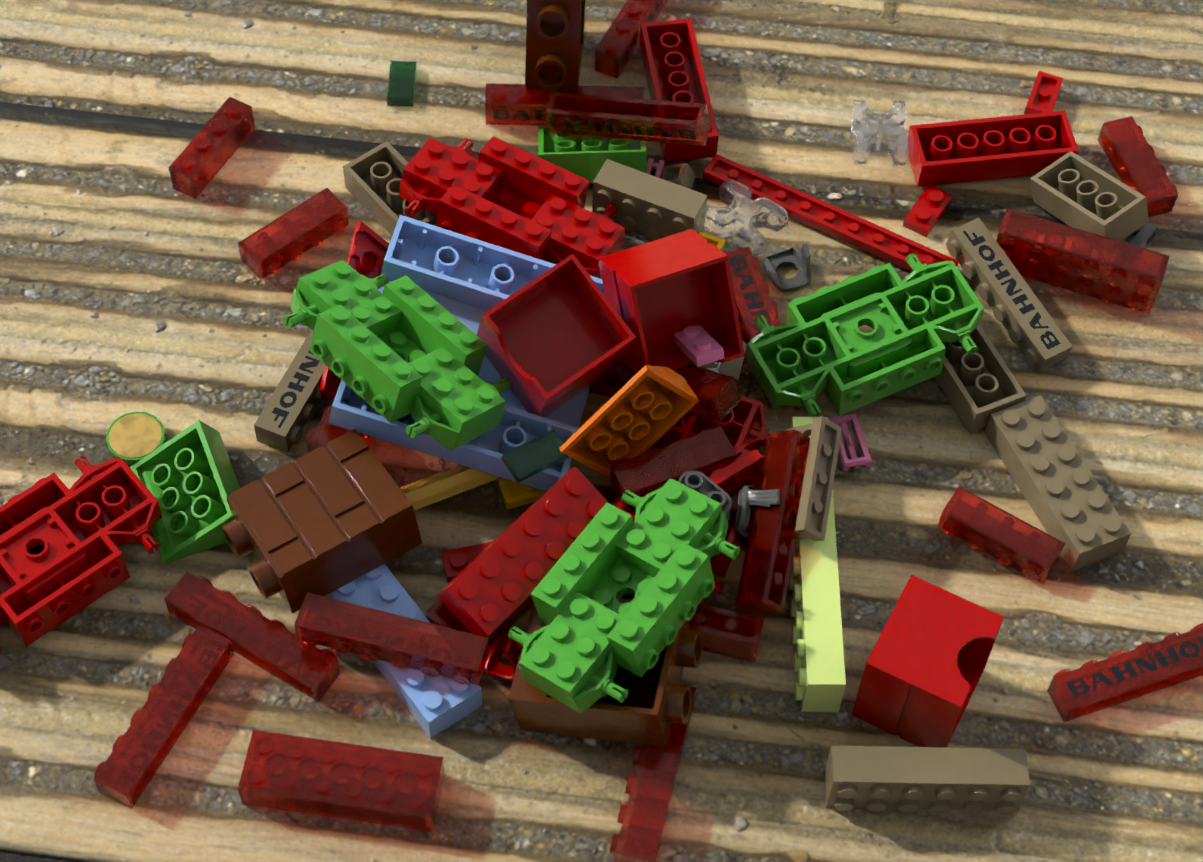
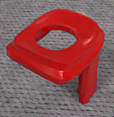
M504 632L490 646L486 654L484 666L489 676L513 681L522 645L510 639L508 636L509 632ZM503 653H505L511 666H505L500 662Z

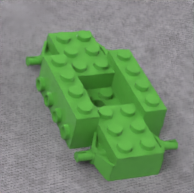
M912 253V256L911 254L907 256L906 262L913 272L903 281L891 263H887L882 266L872 267L860 275L847 277L842 282L833 286L822 287L817 292L808 296L794 299L788 303L787 322L785 325L770 326L764 315H760V318L759 316L755 317L753 321L760 333L748 343V366L774 409L781 406H804L811 417H821L823 412L815 400L823 389L826 388V396L837 414L841 416L940 375L946 347L942 342H959L968 355L977 352L978 346H976L970 335L982 321L984 307L953 261H943L927 265L926 263L922 264L917 255ZM867 325L872 327L873 331L863 333L858 328Z
M340 260L298 278L297 287L294 288L290 305L293 314L283 318L284 325L290 329L302 323L304 326L312 329L314 332L309 351L389 423L411 413L416 423L406 427V433L410 438L413 439L424 432L427 436L430 435L445 448L452 451L500 426L506 400L499 393L508 390L510 383L506 378H501L495 383H489L478 377L487 344L407 275L392 282H389L385 274L368 279L366 276L359 274L344 260ZM384 287L383 293H381L378 289Z
M669 478L663 487L647 494L645 497H640L629 490L625 491L622 495V502L636 508L634 522L632 515L606 502L531 593L540 621L547 624V626L532 634L524 632L517 626H514L512 628L513 631L510 630L508 636L510 639L523 645L519 662V669L523 680L578 713L587 710L601 697H606L607 694L620 703L624 702V698L626 699L628 696V690L613 682L618 665L640 678L648 669L653 668L658 661L659 654L666 645L673 643L678 630L684 622L689 621L694 616L699 603L703 598H707L712 593L715 580L710 558L721 552L735 560L736 556L740 553V547L725 541L728 523L726 514L722 511L721 503L672 478ZM625 594L635 596L631 602H619V598Z

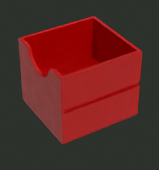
M689 229L598 258L605 297L636 336L623 361L636 374L645 365L664 366L676 371L678 368L692 363L675 344L673 334L693 325H701L723 347L725 358L717 362L724 363L745 356L728 255L712 243H709L708 240L696 231Z
M571 254L482 314L477 336L487 344L485 356L500 376L509 381L511 391L526 411L541 417H546L623 363L629 352L628 350H630L636 339V336L574 254Z
M911 575L866 662L851 715L890 734L895 735L897 733L901 735V739L918 747H948L984 672L1004 617Z

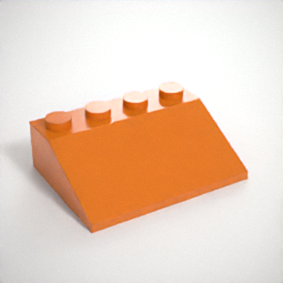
M645 365L559 449L561 453L615 481L699 402V399L685 378L668 367Z

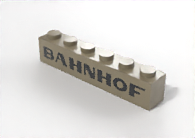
M976 218L952 229L946 242L949 254L956 258L962 267L964 275L971 279L977 288L979 296L986 300L993 310L994 317L1008 331L1011 341L1021 349L1026 362L1033 366L1037 373H1040L1065 361L1073 346L981 219Z
M313 330L310 331L254 424L258 442L285 452H289L293 444L299 442L304 425L307 421H311L315 414L318 401L325 398V395L319 392L325 364L309 351Z

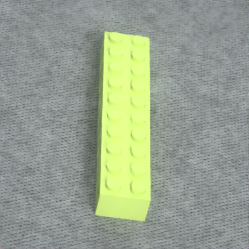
M792 417L791 428L812 424L813 418L816 417ZM810 436L803 443L806 448L809 445ZM792 438L785 439L784 452L794 441ZM800 448L790 458L792 463L803 453ZM806 463L799 470L801 475L805 472ZM786 465V469H784V474H785L786 471L789 469V467H788L787 465ZM795 476L786 485L788 486V492L798 481ZM832 489L824 541L815 542L805 538L790 541L791 545H788V564H792V572L789 573V590H793L790 614L791 617H795V626H792V644H796V653L793 656V670L798 672V681L795 682V700L801 701V712H839L846 686ZM801 491L794 498L797 504L800 501ZM791 504L787 506L785 512L790 513L793 507ZM797 519L790 526L792 531L795 530Z

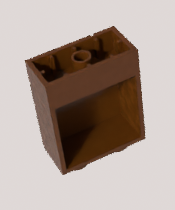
M527 0L525 88L527 90L578 93L585 38L586 0Z
M356 429L328 442V445L325 447L322 445L297 458L294 463L290 462L263 476L262 480L259 481L257 479L230 493V496L226 498L234 518L233 521L221 526L228 544L238 559L252 552L257 562L249 565L248 570L259 592L265 600L279 593L292 614L423 543L413 505L372 450L369 449Z
M619 598V602L621 603H627L633 600L628 598ZM534 604L526 630L528 634H532L547 626V624L540 621ZM685 621L678 630L673 643L666 645L659 654L655 666L648 669L641 678L618 665L613 682L628 690V696L626 699L624 698L625 701L620 703L607 694L606 697H601L581 713L576 712L523 680L519 669L522 645L508 696V701L520 730L550 734L554 732L559 735L585 738L590 736L594 739L630 741V743L657 746L667 745L672 723L686 724L689 717L691 690L689 685H681L684 667H699L703 649L702 631L690 629L688 621Z

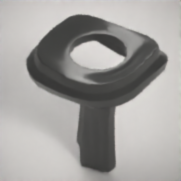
M803 244L801 250L798 247H793L765 257L766 271L771 282L778 290L782 292L794 291L811 282V254L807 244ZM783 264H792L798 269V273L791 279H784L777 274V268Z
M750 484L744 485L738 493V504L734 521L735 530L746 538L760 540L768 526L772 505H780V490H760ZM751 506H755L756 517L754 522L749 524Z

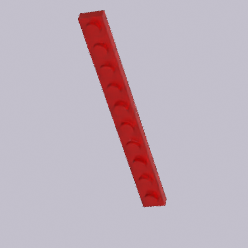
M715 154L703 171V179L912 272L913 270L906 262L907 256L910 254L912 256V253L917 255L922 264L926 263L929 265L943 261H953L958 267V261L718 154Z

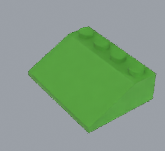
M644 122L609 123L612 124L614 133H608L605 128H602L603 132H596L594 124H591L593 128L588 131L580 130L574 124H572L573 129L556 128L566 127V125H540L538 130V157L589 180V183H593L606 159L647 173L645 132H642L643 135H636L634 126H640L641 130H644ZM605 123L600 124L601 127H606ZM580 124V127L587 128V125ZM615 124H621L628 130V125H630L633 135L626 134L620 128V133H617Z
M198 420L130 466V469L159 502L162 518L157 521L152 529L155 541L160 545L158 551L162 562L165 564L227 543L221 526L234 520L226 498L230 496V493L240 489L238 480L220 432Z

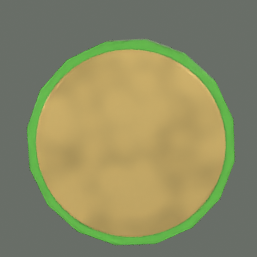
M131 412L113 421L107 430L106 442L109 452L113 457H121L127 465H133L166 443V434L161 421L156 416L147 412Z

